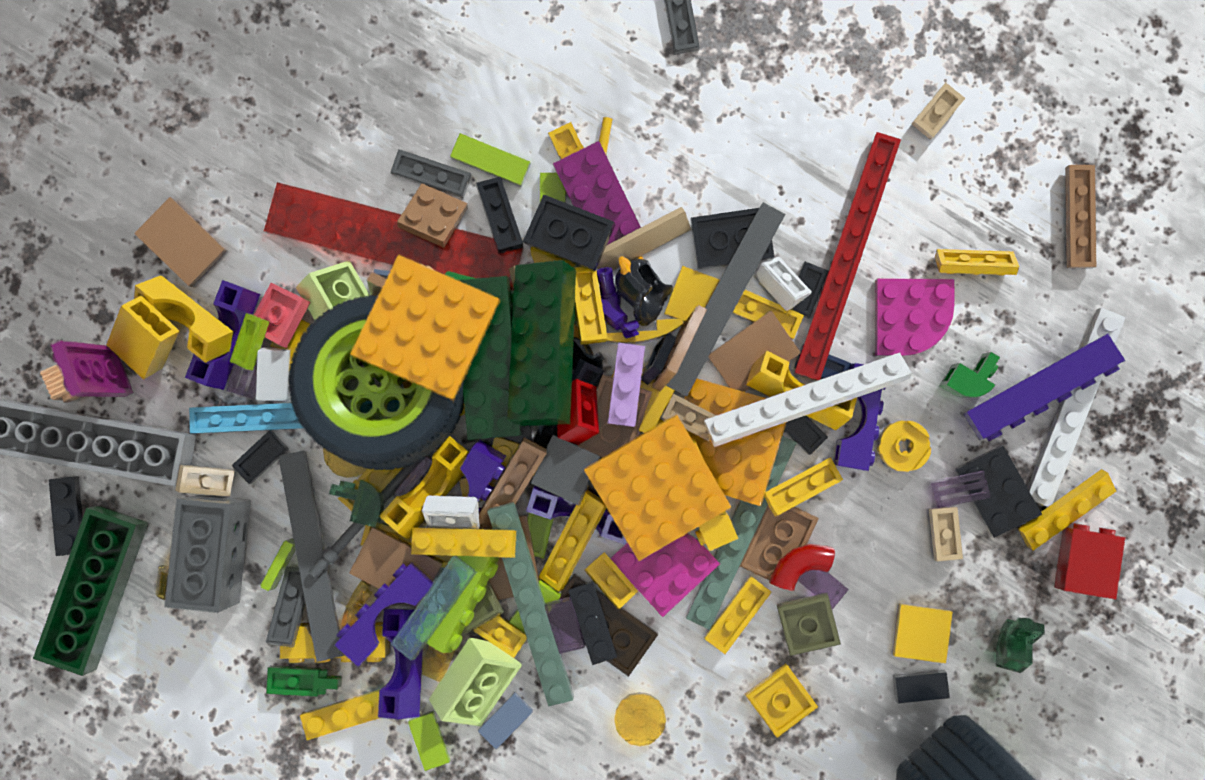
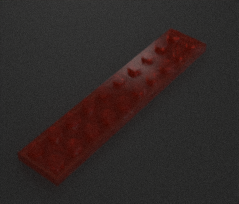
M279 182L276 184L264 232L392 266L398 255L418 264H423L425 267L430 266L434 271L444 275L447 271L476 279L507 276L510 279V290L512 291L513 285L509 268L520 265L524 251L523 246L520 249L498 254L493 238L460 229H455L445 247H441L398 228L397 221L402 214Z

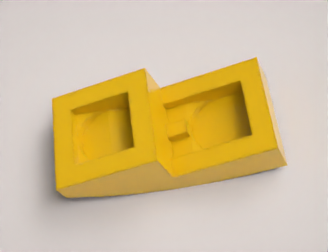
M571 122L548 133L560 160L584 148Z

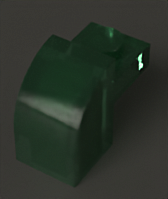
M341 480L339 485L331 484L330 495L355 500L350 522L379 528L381 522L379 516L384 511V501L380 491L373 484L360 480L358 490L355 489L356 484Z
M1018 618L1016 621L1007 619L1000 630L996 646V667L1022 673L1033 664V644L1045 634V624L1034 622L1030 618Z

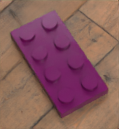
M599 141L553 163L554 169L573 206L615 222L616 225L607 245L641 228Z
M61 340L51 344L54 352L53 360L60 368L64 378L63 385L71 396L127 397L134 394L120 357L107 345Z

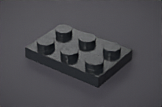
M543 194L523 242L528 246L595 272L616 224L614 221Z
M759 208L691 217L690 222L697 270L729 265ZM772 240L761 260L773 259L775 257Z
M1003 445L955 468L994 538L1042 515Z

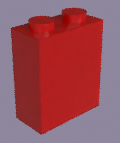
M1077 523L1073 524V528L1066 527L1063 529L1054 588L1116 600L1126 537L1115 535L1116 530L1099 527V532L1090 531V526Z

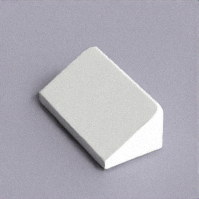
M779 256L762 263L755 274L756 279L786 311L795 307L812 293Z
M264 347L258 350L256 400H288L290 350Z
M426 497L422 512L429 528L479 529V510L476 497Z

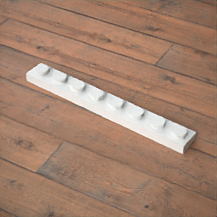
M1098 308L1082 347L1106 334H1109L1113 342L1116 343L1125 317L1104 308ZM1103 373L1094 378L1096 380L1095 384L1084 390H1081L1080 386L1071 390L1073 396L1060 402L1027 486L1037 504L1044 507H1049L1053 504Z
M897 353L704 420V426L713 446L716 447L911 378L912 372L902 355Z

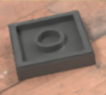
M552 435L547 446V453L537 468L531 484L580 506L591 482L584 468L598 461L601 457Z

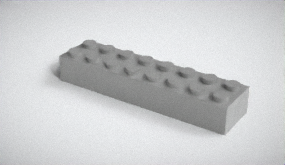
M0 399L1 455L176 486L180 465L191 466L197 434Z

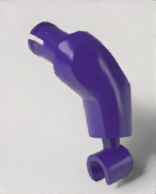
M604 267L596 270L605 322L615 330L621 329L625 338L639 335V332L636 330L639 328L638 322L636 320L627 322L628 316L620 308L621 295L615 287L612 268Z

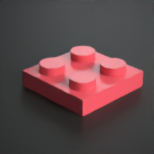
M270 283L254 313L255 316L270 321L265 338L287 348L310 301Z

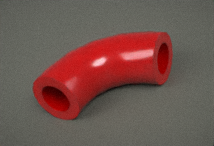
M807 544L792 549L778 561L769 583L785 590L794 591L797 581L805 572L819 570L828 573L835 558V549L827 545Z

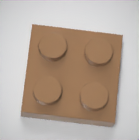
M421 183L398 219V228L445 247L467 211V203Z

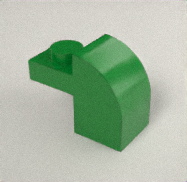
M993 352L983 353L973 370L961 363L952 364L939 386L961 398L983 396L995 387V384L987 380V378H991L997 371L998 365L996 363L1000 357Z

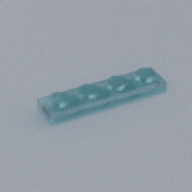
M453 556L391 642V645L408 659L415 660L477 571L458 556Z

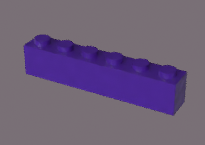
M1106 334L965 412L963 415L978 440L987 438L989 442L1001 436V429L1010 425L1013 429L1026 422L1024 416L1032 412L1036 416L1048 410L1047 404L1056 399L1060 403L1073 396L1071 390L1079 386L1081 390H1084L1095 384L1096 380L1094 378L1103 373L1107 377L1120 370L1118 364L1126 360L1110 335Z

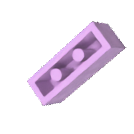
M618 343L608 424L635 427L645 346Z

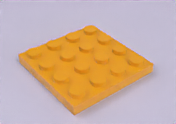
M398 255L350 354L362 361L454 400L500 299Z
M696 379L689 394L684 399L715 415H720L767 398ZM787 422L716 447L713 446L711 439L707 441L686 430L691 439H694L706 465L724 495L754 505H762Z
M677 414L584 468L585 473L638 561L731 508Z

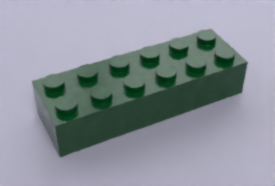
M564 260L515 265L507 421L520 426L570 424L576 269Z
M507 276L457 280L500 299L498 307L463 380L467 440L520 436L523 433L522 426L507 421L513 316L510 279Z
M103 506L86 508L34 653V660L80 676L97 670L149 522Z

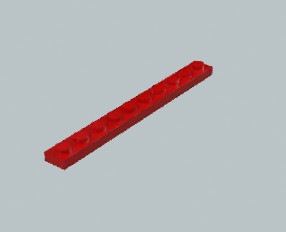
M879 132L875 134L794 374L815 381H819L901 142L899 138Z

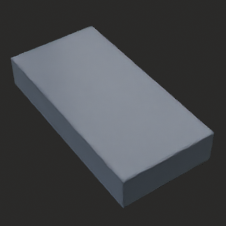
M514 692L478 729V732L497 749L531 715L533 709Z

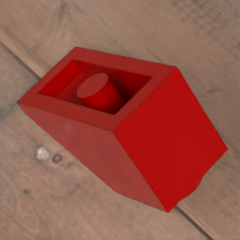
M575 379L572 382L570 424L558 425V438L580 445L599 433L597 388Z

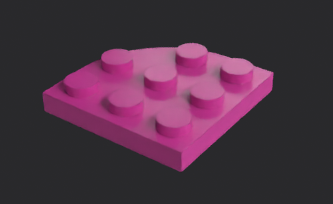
M877 278L875 280V356H891L900 353L902 356L914 355L938 343L948 331L953 319L955 279Z
M689 533L638 561L628 542L610 558L662 617L720 565L719 561L704 545L701 546L699 540Z

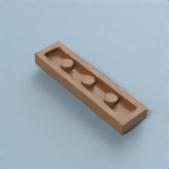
M1068 165L1065 167L1067 268L1097 267L1095 165Z
M526 438L522 439L479 511V529L493 530L487 512L490 508L512 502L517 503L545 457L547 449Z

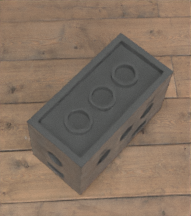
M205 495L176 499L164 607L219 613L240 603L251 500Z

